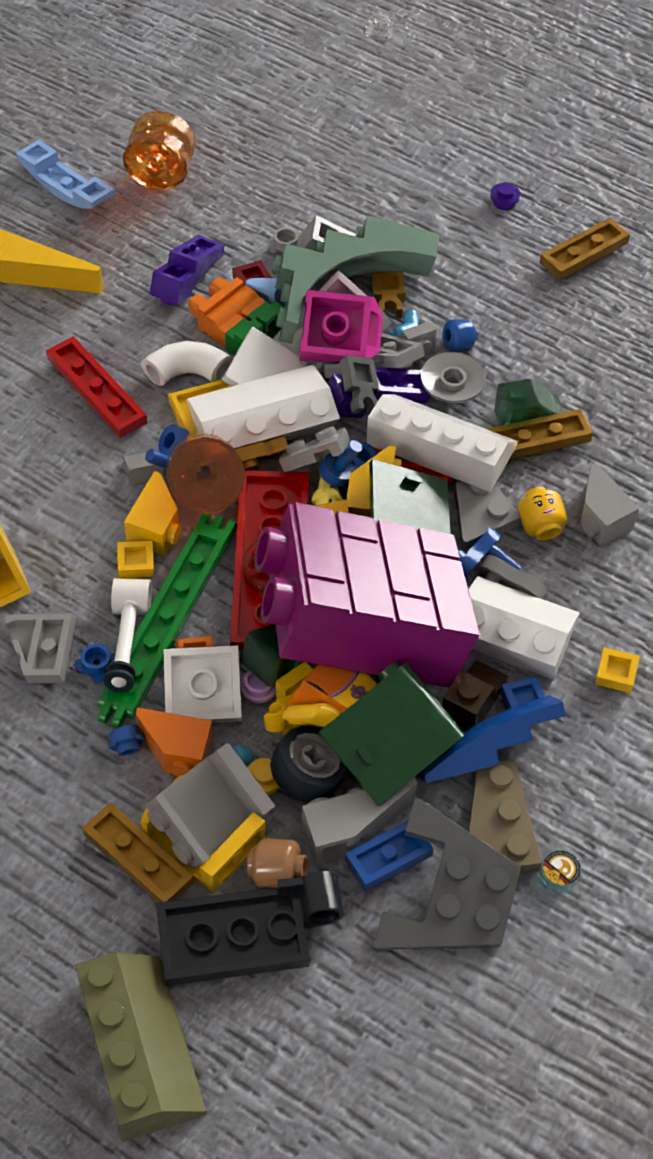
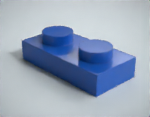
M408 820L345 853V862L365 892L433 856L434 848L430 842L404 835Z

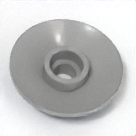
M445 352L437 354L425 362L421 369L420 379L425 391L435 399L446 403H464L480 395L485 387L486 374L481 364L474 358L458 352Z

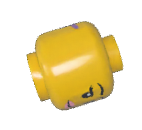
M535 487L525 493L526 497L521 499L518 504V513L525 533L531 537H536L540 541L557 537L562 533V528L567 523V514L560 494L554 490H546L544 487Z

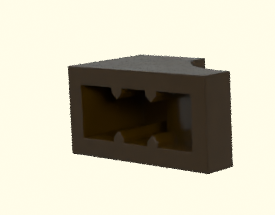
M475 660L467 672L462 670L459 672L443 697L442 707L461 730L465 732L485 719L501 694V685L507 683L508 675Z

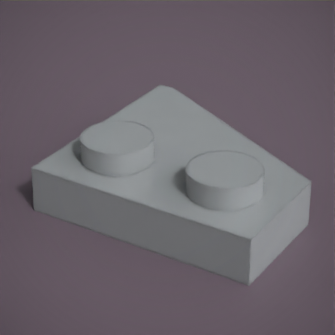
M381 333L380 351L370 359H374L375 367L404 369L410 367L414 361L425 355L423 344Z
M331 426L316 433L317 439L305 444L304 440L301 439L285 447L286 452L279 459L283 471L287 472L315 463L320 460V457L329 453L333 457L342 454L350 441L346 428L343 427L335 430L334 426Z
M462 481L455 482L454 492L456 504L458 505V524L461 529V547L464 551L472 548L490 527L499 534H502L520 525L519 513L496 484L490 493Z
M73 614L5 615L4 621L9 629L12 644L19 658V664L27 683H64L76 625Z

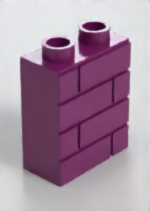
M295 502L294 505H288L278 529L264 527L259 536L255 552V568L257 571L269 573L270 578L263 593L261 617L263 622L276 625L280 658L375 675L381 673L394 661L399 666L406 662L423 683L450 688L480 636L461 561H458L460 556L454 535L423 528L415 530L413 526L380 519L375 522L370 517L342 511L333 513L332 509Z

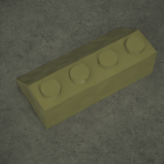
M114 952L75 964L122 1141L137 1138L206 1115L204 1102L169 986H165L164 970L160 957Z

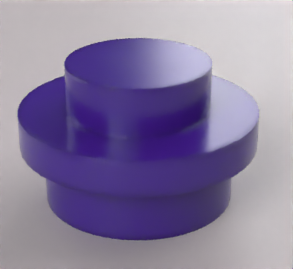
M503 182L492 187L490 197L496 208L510 210L519 202L521 193L515 185Z

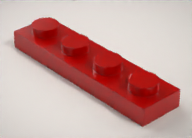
M74 336L46 350L47 359L119 438L148 423L147 414Z

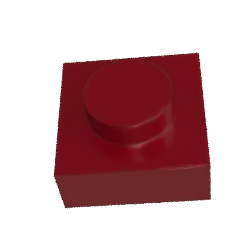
M262 260L232 268L233 279L238 277L244 282V286H246V282L250 278H272Z

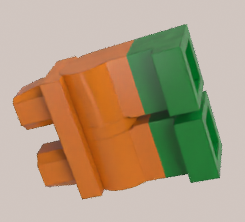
M218 277L209 286V295L211 296L209 299L198 293L189 299V312L197 318L198 330L204 334L207 333L214 341L234 356L252 326L271 339L281 330V327L276 326V320L280 307H285L277 301H274L272 304L265 301L252 288L244 286V282L238 277L231 282Z

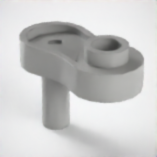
M487 555L479 567L485 579L543 599L548 591L542 576L531 570H527L526 573L522 572L496 556Z

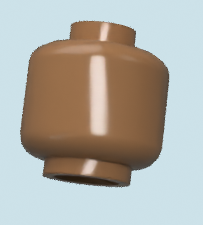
M263 838L256 847L254 846L250 849L247 858L248 877L254 880L255 885L259 889L277 888L278 880L303 877L309 871L308 856L303 855L301 846L295 840Z

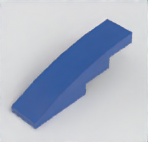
M549 695L514 706L479 722L464 732L465 735L416 776L425 783L498 765L499 760L496 749L531 741L530 725L565 717L563 701Z

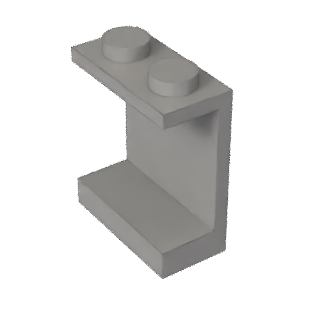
M229 743L214 751L145 804L150 811L148 812V817L151 823L160 832L165 831L173 842L172 850L176 857L182 863L189 864L192 869L210 859L209 856L253 812L261 817L275 807L274 803Z

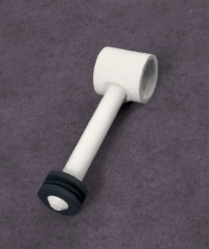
M113 579L111 594L112 614L121 615L115 660L109 663L105 669L104 685L111 691L127 692L134 686L136 671L129 662L136 616L146 615L151 606V580Z

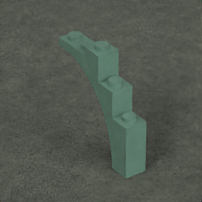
M367 215L363 227H357L355 236L327 229L323 242L317 240L315 250L285 244L282 256L276 255L272 274L277 275L275 288L282 290L280 301L285 302V308L280 307L276 320V326L281 327L279 341L292 344L299 324L300 312L305 306L306 290L319 291L338 270L346 277L375 271H403L428 277L437 257L439 234Z

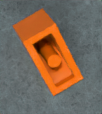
M137 707L136 721L140 734L145 735L144 742L165 772L179 777L210 755L213 743L212 720Z

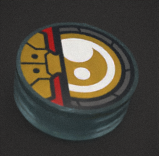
M555 850L548 853L543 859L540 876L543 883L549 889L556 892H567L578 884L582 868L580 861L574 854L565 850Z

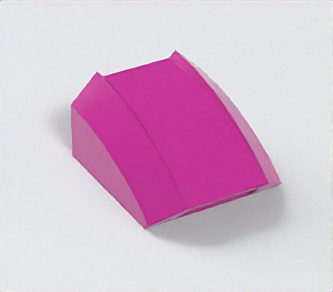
M306 290L299 361L335 363L339 362L346 355L372 358L379 353L383 314L376 299L370 296Z

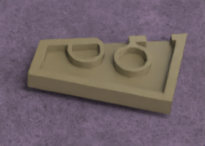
M515 760L500 761L498 765L476 770L469 832L521 866L520 873L540 870L542 862Z

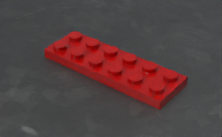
M240 470L230 646L238 645L239 650L279 651L276 625L263 622L261 617L263 593L270 578L269 573L257 571L255 568L256 546L264 527L279 528L289 504L294 505L295 502L308 504L309 472Z

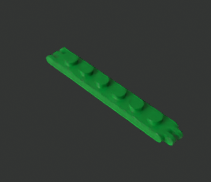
M205 511L202 513L133 637L129 664L136 671L134 686L127 692H114L107 687L104 688L98 700V707L101 708L98 715L99 722L106 724L113 712L115 715L111 726L115 728L122 727L127 717L130 719L135 718L137 707H141L164 664L163 649L173 648L176 639L179 637L237 528V522L229 520L225 529L222 530L224 525L223 517L216 516L210 526L212 514Z

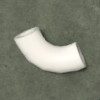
M183 341L167 344L141 361V366L146 376L158 386H163L172 378L187 373L198 374L210 382L222 379L233 357L207 343Z

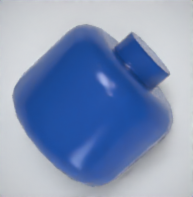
M468 319L449 320L445 323L442 332L443 343L449 351H469L474 346L478 336L473 323Z

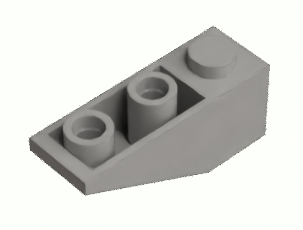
M412 778L380 806L376 805L363 787L354 788L345 795L330 799L327 797L316 798L307 805H303L302 826L315 865L343 858L346 852L371 840L414 802L417 787L416 778Z

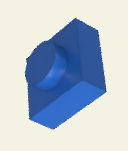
M537 676L501 685L500 693L507 710L514 706L546 697Z

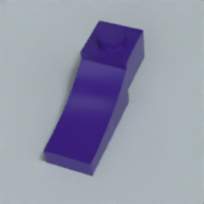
M197 235L169 252L168 263L153 271L149 295L160 298L161 302L168 305H178L192 296V290L202 275L215 261L223 256L225 244Z
M375 367L379 390L374 393V396L378 401L382 394H395L416 403H427L431 398V395L425 391L421 384V370ZM333 374L327 384L330 387L339 417L361 418L364 413H367L366 407L358 414H353L350 406L353 397L352 392L344 391L342 374Z

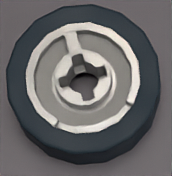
M308 726L290 729L277 745L270 762L272 776L278 786L290 797L303 802H311L320 797L329 798L336 791L347 773L346 766L318 733L321 729Z

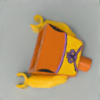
M319 664L311 665L310 667L313 671L302 681L289 701L287 709H285V705L281 702H274L270 705L269 713L264 715L265 729L269 732H281L287 727V721L289 724H313L325 727L374 688L377 683L368 673Z

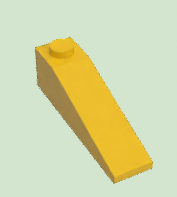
M0 229L1 282L101 293L104 290L100 266Z

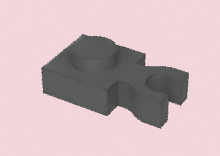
M346 355L339 363L344 391L352 392L353 396L350 404L351 412L358 414L366 407L367 415H370L378 402L374 393L379 390L374 359Z

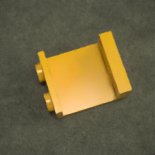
M180 775L179 777H177V778L174 780V782H175L176 780H178V779H179L181 776H183V775ZM148 808L144 811L141 819L142 830L194 876V879L212 894L245 862L250 849L254 846L256 847L260 840L266 838L265 820L253 812L209 856L210 859L192 869L189 864L182 863L176 857L172 850L173 842L165 831L160 832L151 823L148 817V812H150Z

